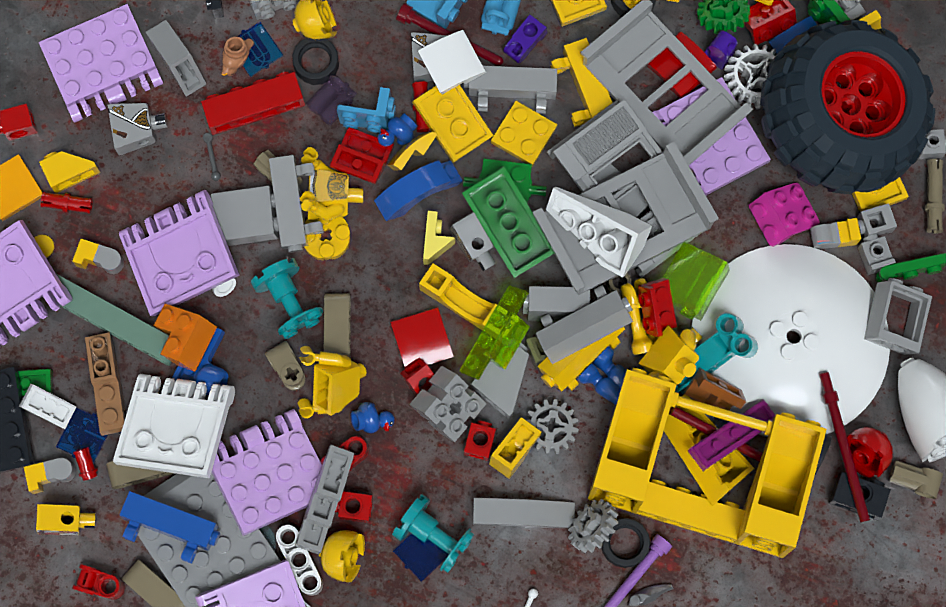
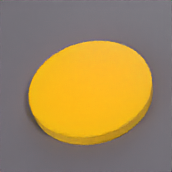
M47 235L34 237L45 257L51 256L54 251L53 240Z

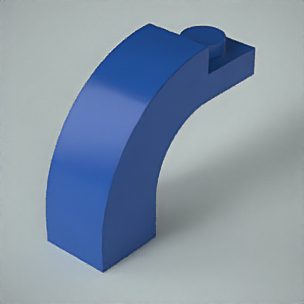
M438 160L396 181L374 201L384 219L388 221L404 216L421 200L439 191L456 187L463 180L452 161L441 163Z

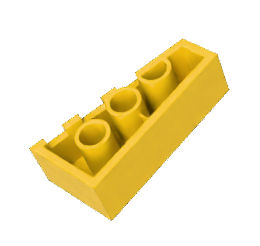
M684 394V395L682 396V397L691 399V398H690L689 396H687L686 394ZM676 405V407L716 427L705 414ZM668 413L664 432L712 506L755 469L739 451L734 450L705 471H702L688 450L709 435Z

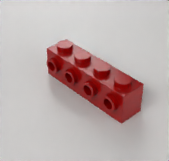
M282 72L276 75V78L267 81L266 79H260L253 82L251 86L245 88L241 86L229 90V93L223 95L213 94L208 96L206 100L201 101L212 135L305 106L295 72Z

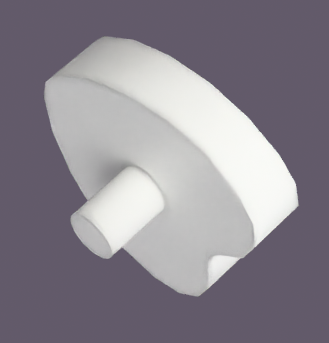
M233 278L212 288L213 293L218 297L228 295L236 286V280Z

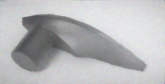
M672 584L644 588L630 598L628 606L637 607L655 601L661 594L672 590Z

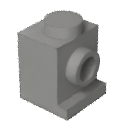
M944 129L931 130L926 134L925 138L935 140V145H932L928 140L918 160L943 158L946 154Z
M889 203L861 211L857 216L860 235L864 234V237L874 234L879 236L885 233H892L897 227ZM870 221H874L877 227L872 228Z
M877 234L867 236L863 239L864 243H861L858 247L867 275L877 273L884 266L896 263L891 255L885 236L878 238ZM873 248H879L880 255L875 254Z

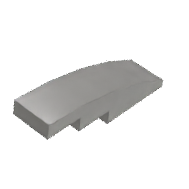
M333 445L329 446L307 506L295 547L318 555L321 553L328 528L331 527L337 504L342 497L354 457L353 452Z
M474 498L473 525L570 528L573 526L572 519L575 518L574 502Z

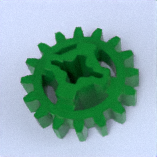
M703 0V2L698 4L697 16L700 26L705 25V30L707 31L714 29L715 34L719 30L725 32L732 30L736 32L737 26L743 28L744 22H749L750 5H748V0Z

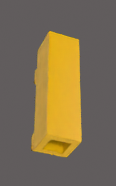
M587 38L564 45V58L551 61V68H556L557 74L567 69L570 70L585 110L572 113L571 120L574 127L585 124L612 104L608 90L583 65L584 57L580 53L589 46Z
M622 327L554 364L546 357L538 365L543 374L541 379L550 388L555 386L562 392L568 386L573 391L579 385L575 378L609 345L614 350L621 343L618 336L625 328Z

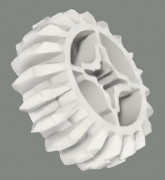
M754 44L752 50H750L746 45L743 48V52L737 50L734 54L735 57L731 56L729 58V65H726L724 69L727 74L724 75L723 79L728 82L727 86L729 90H732V95L739 97L737 101L739 104L744 100L750 106L752 103H755L756 109H760L761 92H753V90L756 88L762 89L763 82L768 76L767 67L770 66L775 57V49L767 52L766 45L762 47V50H759L758 45ZM750 61H759L760 63L757 64V65H753V64H751V63H749V62H750ZM760 70H762L760 77H758L754 80L753 83H751L753 80V76H755L760 72ZM738 71L742 73L741 76L747 81L745 87L738 78Z

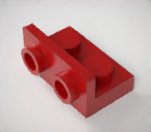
M773 0L772 5L759 2L750 7L749 22H744V25L751 32L753 43L758 45L797 24L796 11L788 0Z
M662 278L639 285L638 302L642 307V325L646 334L660 337L663 336L662 332L667 326L672 329L676 328L677 324L669 279Z

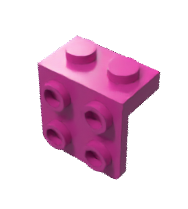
M792 183L765 192L748 205L768 244L772 247L780 245L792 235L809 230L820 224L799 183Z

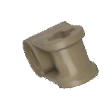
M286 340L264 353L287 389L296 391L304 386L305 375ZM291 373H294L297 377L296 381L290 379L289 375Z

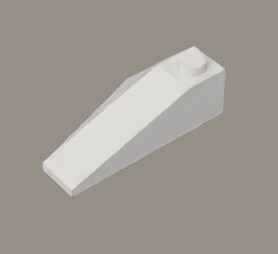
M558 187L553 188L546 208L566 231L570 230L580 240L579 244L584 249L588 248L597 257L595 260L601 266L621 277L626 275L643 250L652 227L631 214Z

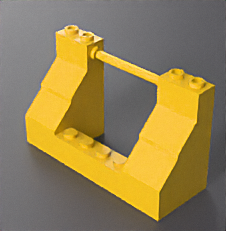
M633 368L632 371L627 369L588 500L599 502L603 499L615 508L780 558H784L795 549L827 429L820 427L821 424L816 421L806 420L802 422L796 420V417L789 413L776 414L772 421L768 420L766 422L679 396V393L675 392L677 384L672 383L670 378L664 376H657L655 378L648 376L647 372L641 369ZM677 405L757 429L768 435L743 510L739 509L740 506L732 502H725L724 504L717 502L712 506L705 494H700V497L690 494L691 491L686 488L676 487V489L666 487L665 482L654 479L649 482L670 406L675 408Z

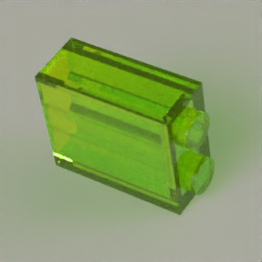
M683 242L663 277L669 279L673 307L680 310L684 317L690 320L696 318L701 321L730 271L728 262Z

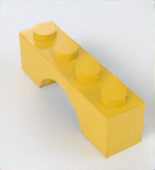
M434 263L419 283L422 292L501 343L505 341L516 324V316L499 305L490 303L473 294L461 285L454 276Z

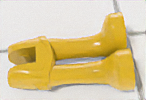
M644 278L635 280L634 288L630 283L621 286L622 298L626 297L633 309L629 312L633 320L631 323L633 334L631 348L633 355L648 352L659 338L652 335L648 337L642 325L639 308L642 307L638 302V286L647 283Z

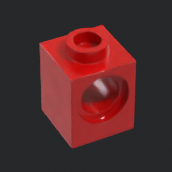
M27 103L0 111V134H4L9 141L37 133L33 113Z
M418 358L400 372V375L417 396L422 389L425 391L430 389L432 384L429 380L433 377L434 373L424 361ZM427 377L426 383L419 386L420 380Z
M477 421V424L471 423L464 449L465 456L489 461L496 429L491 428V423L485 421ZM477 434H484L488 441L485 445L479 446L474 443L473 438Z
M343 492L335 512L339 513L338 517L341 520L370 523L373 496ZM358 501L360 503V509L357 513L351 514L347 512L346 507L349 502Z

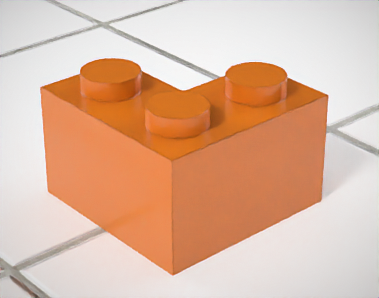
M164 304L154 324L155 327L169 335L160 355L177 366L194 372L217 329V326L201 315L168 304Z

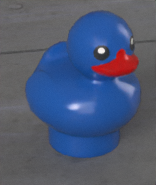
M403 113L399 118L394 117L388 121V130L380 129L378 142L382 146L387 147L393 144L396 137L399 145H405L413 140V131L418 126Z
M363 402L356 411L351 412V422L356 431L363 430L367 433H375L380 427L385 431H389V428L395 421L391 412L383 411L378 415L375 404L371 402Z

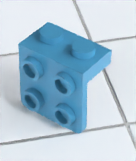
M407 0V4L412 6L413 10L446 29L449 23H453L460 11L459 8L463 2L466 3L468 0Z
M380 87L376 110L338 105L337 114L339 121L346 128L357 129L358 127H363L373 133H380L381 128L388 130V121L394 118L396 114L395 98L391 96L389 88Z

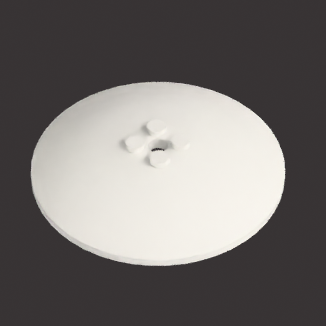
M781 244L774 247L767 246L747 252L734 259L721 269L707 285L699 299L692 319L691 328L693 327L703 336L696 344V348L718 332L716 321L720 315L725 313L739 317L744 324L741 334L753 337L758 343L757 353L753 357L743 358L735 355L711 373L742 390L746 403L741 409L733 406L730 411L742 414L764 399L775 415L789 413L794 415L796 420L802 422L806 420L816 421L821 424L820 427L827 429L826 434L834 432V427L828 405H825L822 394H824L819 374L829 372L833 389L838 393L839 402L837 403L845 426L866 409L873 400L883 382L889 362L890 349L864 339L875 292L867 281L846 262L813 247ZM733 319L728 320L725 324L726 332L732 331L735 327ZM886 320V321H885V325H884V329L887 330V331H889V329H888V324H887V320ZM789 331H795L799 334L800 341L793 344L787 340V333ZM747 339L743 340L739 345L741 352H746L749 348ZM761 432V433L759 434V435L768 437V435H765L764 432Z

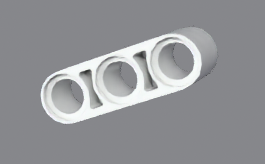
M291 525L282 526L276 533L277 543L285 559L290 564L299 588L309 596L317 595L323 588V581L309 551L295 547L299 534L295 527ZM287 531L295 533V540L291 544H284L282 541V536ZM297 554H304L306 556V563L302 567H295L293 564V559ZM308 577H315L318 581L316 588L313 590H306L304 587V582Z

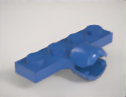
M216 329L195 372L180 366L177 367L172 377L175 382L177 379L196 381L197 384L198 382L206 383V395L208 396L213 384L227 385L228 373L224 369L211 364L212 358L225 334L223 330Z

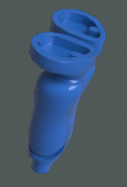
M608 346L577 380L581 384H593L595 391L599 395L616 405L627 370L622 365L613 364L614 350ZM598 369L603 371L607 375V378L603 377L599 373Z

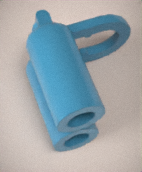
M486 0L481 17V29L492 31V34L495 35L497 33L504 34L505 36L508 35L509 31L514 27L521 0Z

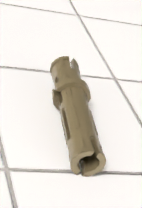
M930 159L927 161L928 191L927 204L925 205L927 232L932 233L933 230V234L943 232L942 212L945 211V205L943 204V160L939 159L937 163V159Z

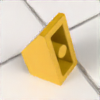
M62 151L59 153H49L44 157V160L39 161L50 187L56 194L100 173L93 161Z

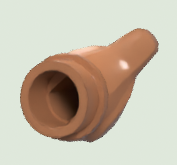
M231 37L226 41L223 52V76H233L238 68L245 64L249 50L254 45L253 40L246 39L244 41L240 37Z

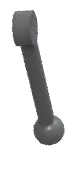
M205 133L203 140L207 143L213 172L211 178L214 181H218L221 175L217 172L211 143L213 137L212 134Z

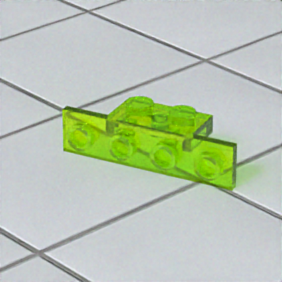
M508 286L459 372L479 380L490 361L499 368L506 369L530 328L529 325L517 316L518 311L529 294L527 291Z

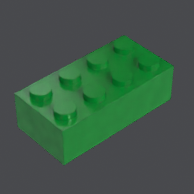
M505 167L462 192L514 278L554 254L532 214L533 212Z

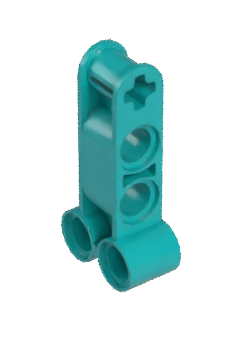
M729 313L718 317L716 321L718 332L694 350L699 355V360L695 363V374L691 377L685 376L681 383L676 385L675 392L679 393V396L685 393L686 387L700 368L712 373L735 355L751 358L757 353V341L751 336L741 334L744 324L739 317ZM733 319L735 323L734 329L726 332V322ZM747 339L749 348L746 352H741L739 345L743 340Z

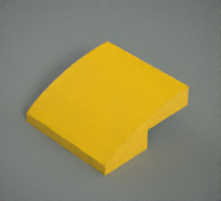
M429 132L414 138L391 158L387 166L394 171L402 170L412 154L415 156L425 154L437 134Z

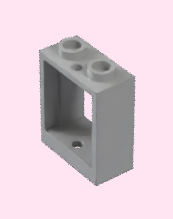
M889 278L888 281L878 282L864 339L903 355L919 353L932 296L923 293L921 288L907 287L903 285V281ZM891 295L911 302L903 336L884 329Z

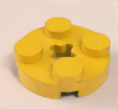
M337 217L330 221L307 219L305 224L321 221L323 231H331L330 236L332 237L330 241L327 239L321 241V234L307 235L308 246H304L310 256L317 260H333L346 252L350 245V230L343 217Z

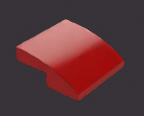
M683 32L675 36L710 74L717 68L706 53ZM666 48L648 63L647 67L663 79L665 83L682 69L684 65ZM689 72L670 90L680 98H683L700 81Z
M348 127L341 145H338L330 167L376 184L393 151L394 144L387 147L382 146L378 142L377 137Z
M438 307L390 322L405 368L418 358L429 365L454 357Z

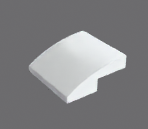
M464 30L441 38L418 50L441 94L462 83L467 84L486 73Z

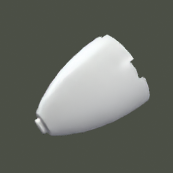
M909 358L901 363L902 368L898 372V394L901 413L906 430L921 461L924 462L928 459L929 462H933L946 457V373L921 359Z

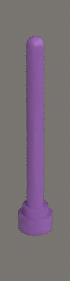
M656 534L650 541L652 543L649 547L651 550L604 607H617L658 556L661 557L663 554L666 555L672 548V545Z

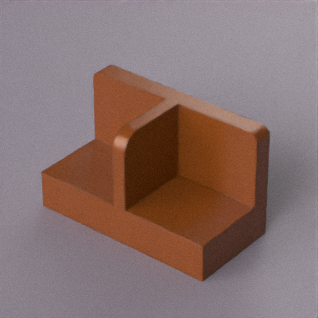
M701 368L685 389L687 396L699 402L729 411L733 406L741 409L746 403L741 389Z

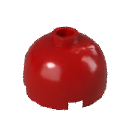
M862 427L851 432L847 439L856 471L868 478H872L874 475L880 477L893 459V447L887 435L872 427Z

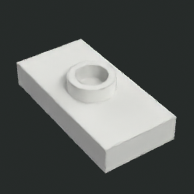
M30 384L19 407L63 429L67 427L76 409V406L33 384Z

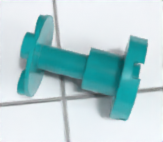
M291 258L289 262L287 259L268 266L262 270L264 275L261 278L255 276L251 280L255 292L261 293L269 290L276 303L282 302L290 317V320L278 329L279 335H283L285 339L298 333L297 330L304 326L308 329L317 325L320 322L318 318L323 313L321 307L304 312L296 299L295 294L298 290L291 278L299 271V266L294 258Z
M421 494L420 498H417L400 520L402 521L401 527H396L392 536L402 541L410 532L424 543L430 540L449 554L440 568V571L444 570L448 573L457 561L456 559L459 556L457 552L463 553L466 550L474 534L471 532L472 529L469 528L457 542L437 526L440 522L425 512L431 500Z

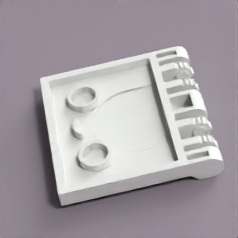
M139 374L113 462L116 465L210 478L229 406L234 400V386L213 384L208 400H205L207 393L206 383L198 382L197 384L196 381L177 379L175 382L173 378H166L162 392L159 394L161 387L160 377Z

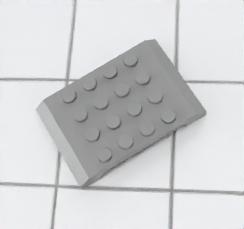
M212 472L210 478L176 474L144 495V497L214 522L219 527L217 531L220 532V536L216 546L211 545L209 551L198 547L192 564L181 559L182 552L187 545L186 542L143 526L139 529V538L185 607H198L195 596L200 593L215 589L281 562L259 529L245 536L242 535ZM217 600V601H215V602H212V603L207 604V605L202 606V607H208V606H210V605H212V604L220 603V602H219V600Z

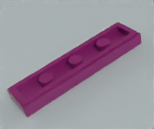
M764 399L742 413V415L766 422L768 420L772 421L775 416ZM729 422L692 446L688 452L702 471H705L763 431Z

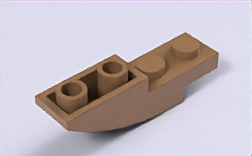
M109 332L85 337L100 433L103 436L121 432L125 421L124 411L126 410L111 334Z

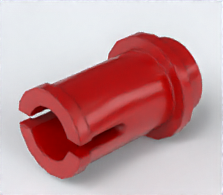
M89 447L74 451L73 454L80 470L79 477H82L83 481L97 477L98 468L94 466Z

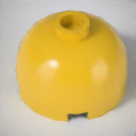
M300 0L296 4L293 25L297 32H301L306 38L329 39L337 34V31L332 29V27L336 26V21L327 0Z
M342 530L334 532L326 539L319 557H321L323 570L331 578L348 583L354 580L361 565H356L358 555L364 556V536L354 531Z

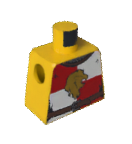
M37 504L36 531L38 535H79L80 528L95 529V513H80V506ZM66 516L73 517L71 524H64L62 521Z

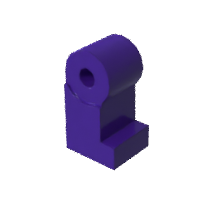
M529 14L512 35L503 52L517 63H521L535 45L548 34L547 27Z
M720 31L705 53L718 68L723 70L729 58L735 53L738 42L728 32Z

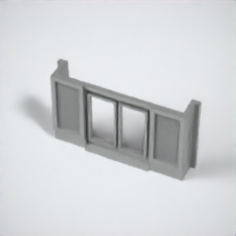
M642 0L580 53L584 57L583 65L608 90V93L615 101L617 100L620 103L622 100H625L647 132L663 151L666 145L675 141L689 166L750 114L753 108L747 102L741 106L651 12L653 3L650 0ZM668 48L683 63L684 67L642 102L625 83ZM691 72L708 91L665 127L648 108Z
M616 100L547 151L552 160L554 158L558 159L582 193L598 186L599 184L593 176L636 144L640 143L651 159L663 152L625 100H622L620 103ZM633 182L613 195L616 202L637 188L636 183ZM604 197L596 201L609 206ZM652 211L640 219L652 226L647 240L663 232ZM695 237L637 266L636 273L642 278Z
M675 141L666 145L662 154L579 195L593 201L604 197L610 207L621 211L612 193L633 182L636 183L663 232L646 241L643 250L629 270L711 229L713 223L719 219ZM540 208L532 213L578 295L619 276L601 266L595 260L597 257L588 248L584 249L579 244L580 240L570 230L566 231L548 211L544 212Z

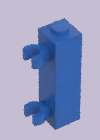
M129 491L120 512V517L129 521L123 533V537L126 540L135 542L139 529L143 526L186 542L187 545L182 552L181 559L191 564L194 561L198 547L209 551L211 545L216 546L220 536V532L217 531L219 527L216 523Z

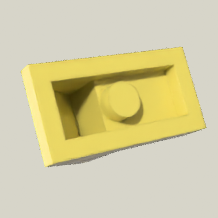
M428 211L423 255L424 265L432 263L455 244V237L436 236L441 234L442 220L438 219V212Z

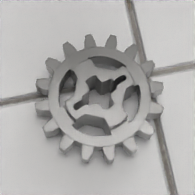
M547 399L544 400L543 407L536 403L534 405L536 412L528 411L527 414L531 420L526 421L540 430L545 437V441L540 438L536 441V450L539 451L544 447L545 454H549L550 449H554V452L559 454V447L561 446L567 450L569 448L567 441L575 442V438L571 434H577L579 431L578 428L573 427V425L578 423L577 418H571L574 410L572 409L567 412L565 410L567 403H563L561 407L557 406V399H554L552 405H549ZM549 411L548 416L543 419H537L540 414ZM558 413L565 417L567 423L560 420ZM552 421L554 426L558 428H555L553 432H548V427L544 425H549V422ZM566 435L561 441L553 443L554 438L557 436Z
M603 499L599 502L593 500L591 506L585 504L584 511L579 510L577 512L579 516L572 519L573 526L568 529L571 532L568 539L571 540V544L583 553H586L587 550L592 553L596 546L599 549L602 548V542L609 541L608 535L615 533L613 526L618 524V521L615 519L618 513L610 503L605 502Z

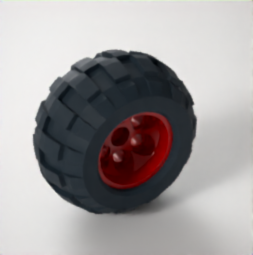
M847 20L839 25L836 24V21L810 27L807 31L795 36L772 60L768 68L767 79L762 85L760 106H763L765 115L761 120L765 137L772 139L777 148L774 152L777 159L783 166L789 164L796 170L797 178L810 186L821 184L824 188H827V192L867 193L880 189L901 177L921 156L929 140L925 136L931 131L935 120L936 108H933V104L930 103V97L934 90L930 77L923 75L918 66V63L921 61L911 47L906 50L899 44L897 35L885 28L872 29L871 25H868L866 21ZM836 81L841 84L842 88L837 86ZM859 89L864 93V96L860 94ZM866 112L871 116V119L866 116Z

